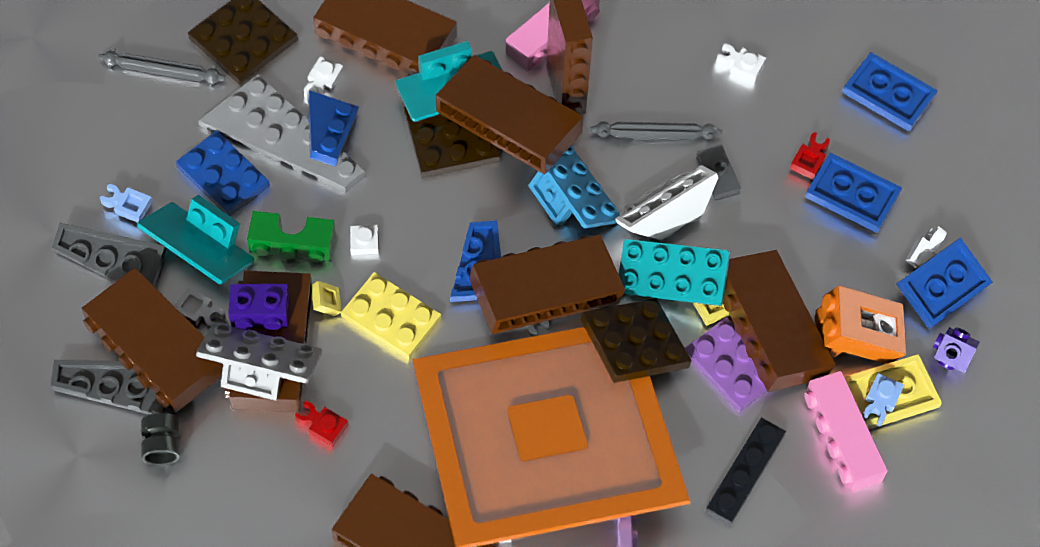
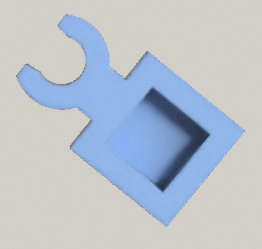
M108 184L107 189L109 193L114 195L110 198L102 195L100 197L101 203L105 207H115L117 215L137 223L144 218L153 203L152 197L128 187L122 193L117 186Z
M878 373L865 400L871 404L866 407L863 419L867 420L869 414L875 413L879 417L877 426L880 427L886 418V410L889 412L893 411L904 384Z

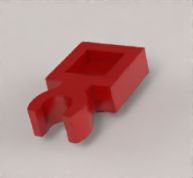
M816 132L811 134L808 146L805 144L801 145L790 166L791 170L814 180L825 161L826 154L824 152L827 151L830 143L829 138H826L822 144L815 141L817 137Z
M304 401L303 407L310 413L302 416L296 412L295 420L301 425H311L308 428L309 434L333 447L348 427V420L326 407L319 413L311 402Z

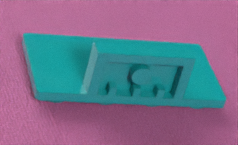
M468 41L419 55V73L395 81V86L413 122L440 114L436 112V94L472 57V48ZM493 51L476 55L483 60H488L493 66L502 70Z
M200 195L191 199L188 212L174 202H170L138 221L137 228L218 284H223L254 263L255 258L235 245L240 223Z
M625 239L619 268V277L625 288L623 295L722 306L730 252L721 249Z

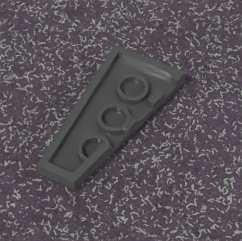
M65 223L59 224L52 245V249L55 252L114 282L118 281L133 268H136L154 287L156 286L167 251L163 245Z
M54 360L51 378V388L53 391L149 415L164 413L165 408L156 399V393L150 387L148 389L144 388L136 377L138 374L133 369L127 370L120 361Z

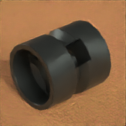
M154 413L143 417L141 420V436L144 439L141 443L142 461L151 465H168L178 461L180 458V443L175 438L179 436L178 417L169 413Z

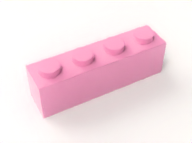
M582 0L587 20H594L600 11V0ZM549 3L506 38V54L527 72L534 66L542 64L547 56Z
M839 371L811 380L805 392V401L810 409L813 408L816 414V425L821 434L824 433L828 441L827 449L833 459L836 458L841 481L844 484L847 483L851 492L883 482L888 470L842 372Z

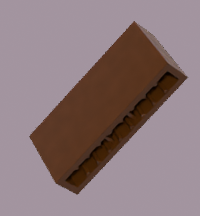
M324 0L313 17L315 33L320 37L336 41L347 49L352 48L363 53L367 58L377 59L384 62L390 68L400 69L410 76L419 73V55L449 47L457 37V21L408 0Z
M550 0L546 68L557 102L569 109L576 110L579 114L586 113L593 37L582 0Z
M473 55L436 94V112L544 175L582 134L583 116L576 110L569 109L557 102L555 98L546 96L532 85L523 83L509 72L502 71L493 66L488 60H483L476 55Z
M601 234L592 237L589 235L582 236L578 240L570 242L560 241L544 248L534 247L527 252L519 254L509 253L493 260L483 259L473 264L469 276L470 283L491 334L618 304L625 291Z
M772 250L731 258L729 260L723 305L725 310L729 312L734 322L735 330L746 347L747 355L752 359L757 369L758 377L764 383L767 391L771 392L806 384L811 380L829 375L836 364L828 348L824 347V341L778 251Z
M133 268L82 307L85 317L83 324L92 334L97 332L102 337L100 340L109 352L114 350L119 355L118 359L127 370L133 369L138 374L136 376L138 381L144 388L148 389L150 387L156 393V399L164 408L169 406L177 413L222 377L223 363L196 356L197 349L204 336L136 268Z
M244 270L243 281H238V284H287L289 291L288 327H281L276 330L266 329L265 327H252L248 330H254L260 334L272 337H282L288 341L301 344L307 343L312 299L311 273ZM282 378L277 400L225 388V398L230 399L232 409L300 412L303 383Z
M372 473L331 529L333 540L344 547H456L450 521L443 516V513L438 508L432 505L425 506L419 502V499L413 493L406 490L402 492L395 488L388 478L384 476L378 478ZM491 543V544H486V545H481V546H476V547H494V546H493V543Z

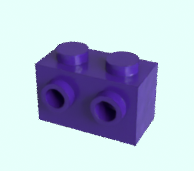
M230 284L228 315L231 327L248 330L252 327H265L270 330L288 327L289 291L287 284Z

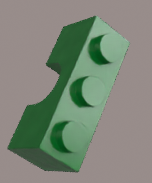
M253 211L247 236L249 252L259 256L277 255L285 259L303 258L312 262H331L336 235L335 223L331 219L307 217L302 231L296 234H286L282 231L280 214Z

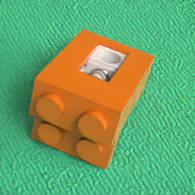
M840 285L822 296V306L816 309L815 322L824 341V347L828 348L832 358L842 352L888 364L906 355L903 304Z

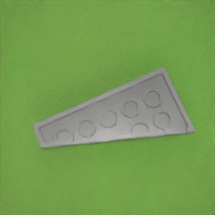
M260 75L255 76L198 120L199 126L202 128L218 131L224 138L237 140L243 143L246 148L279 163L283 161L292 165L293 169L301 173L305 171L317 177V180L345 193L365 177V171L343 151L336 167L311 159L309 147L310 124L308 119Z

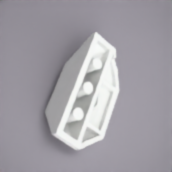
M700 165L694 168V171L684 172L671 177L625 205L620 215L616 217V222L636 234L658 240L667 238L684 225L692 223L705 212L718 180V175L716 172Z

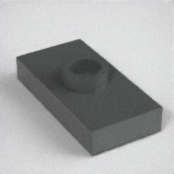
M723 145L697 151L696 157L700 165L716 172L718 175V180L712 192L715 200L741 192V186Z

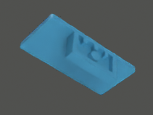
M572 145L545 175L538 171L528 185L556 226L564 225L572 213L583 228L617 223L616 217L620 213L616 206L608 198L602 186L593 177L587 165L583 163Z

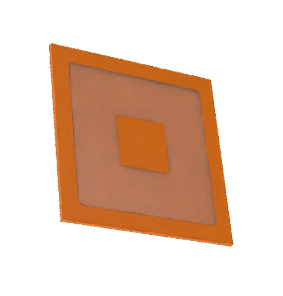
M585 327L412 359L456 547H476L690 504V498L650 376L613 383Z

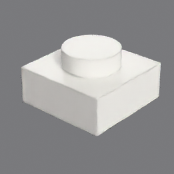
M378 225L350 226L351 255L378 254Z

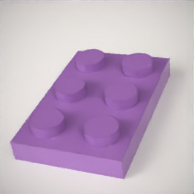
M727 317L685 347L696 367L739 413L767 392L764 383L758 377L757 369L752 359L747 355L746 347L740 335L737 334L734 324Z

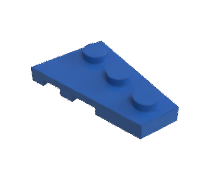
M309 90L307 102L309 104L310 158L336 167L359 107Z
M497 220L471 222L469 224L450 302L477 300L469 276L473 264H476L478 261L501 258Z

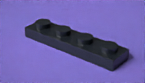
M762 417L760 418L706 507L705 512L728 526L732 525L786 434L784 429Z

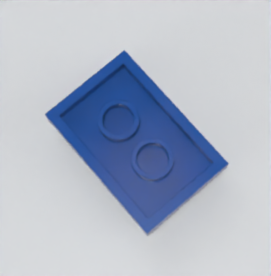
M872 52L865 58L845 84L842 93L909 132L938 92L935 88Z
M215 131L176 161L177 168L220 210L229 216H232L270 186L269 180L218 131Z
M830 152L808 188L805 198L878 233L899 197L902 187Z
M959 238L904 277L896 285L929 329L993 282L964 241Z

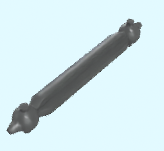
M110 48V51L105 54L98 55V58L107 65V69H112L117 64L123 69L192 81L206 80L209 83L208 86L212 87L218 81L226 79V76L220 74L216 69L217 66L211 65L210 69L205 70L198 65L128 53L118 55L114 48Z
M603 121L596 126L590 127V131L597 133L600 137H607L611 134L617 138L697 139L703 136L705 139L710 140L722 134V130L712 124H705L702 127L695 123L616 122L610 125Z

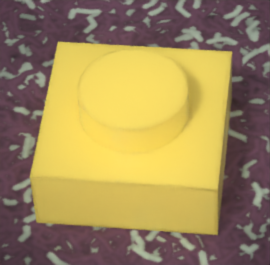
M321 281L311 285L313 310L331 316L341 313L339 287Z
M693 303L706 326L730 316L729 312L725 310L724 305L715 306Z

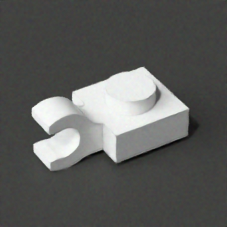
M939 226L935 230L930 228L925 238L921 237L916 240L905 261L916 269L941 252L938 247L947 232Z

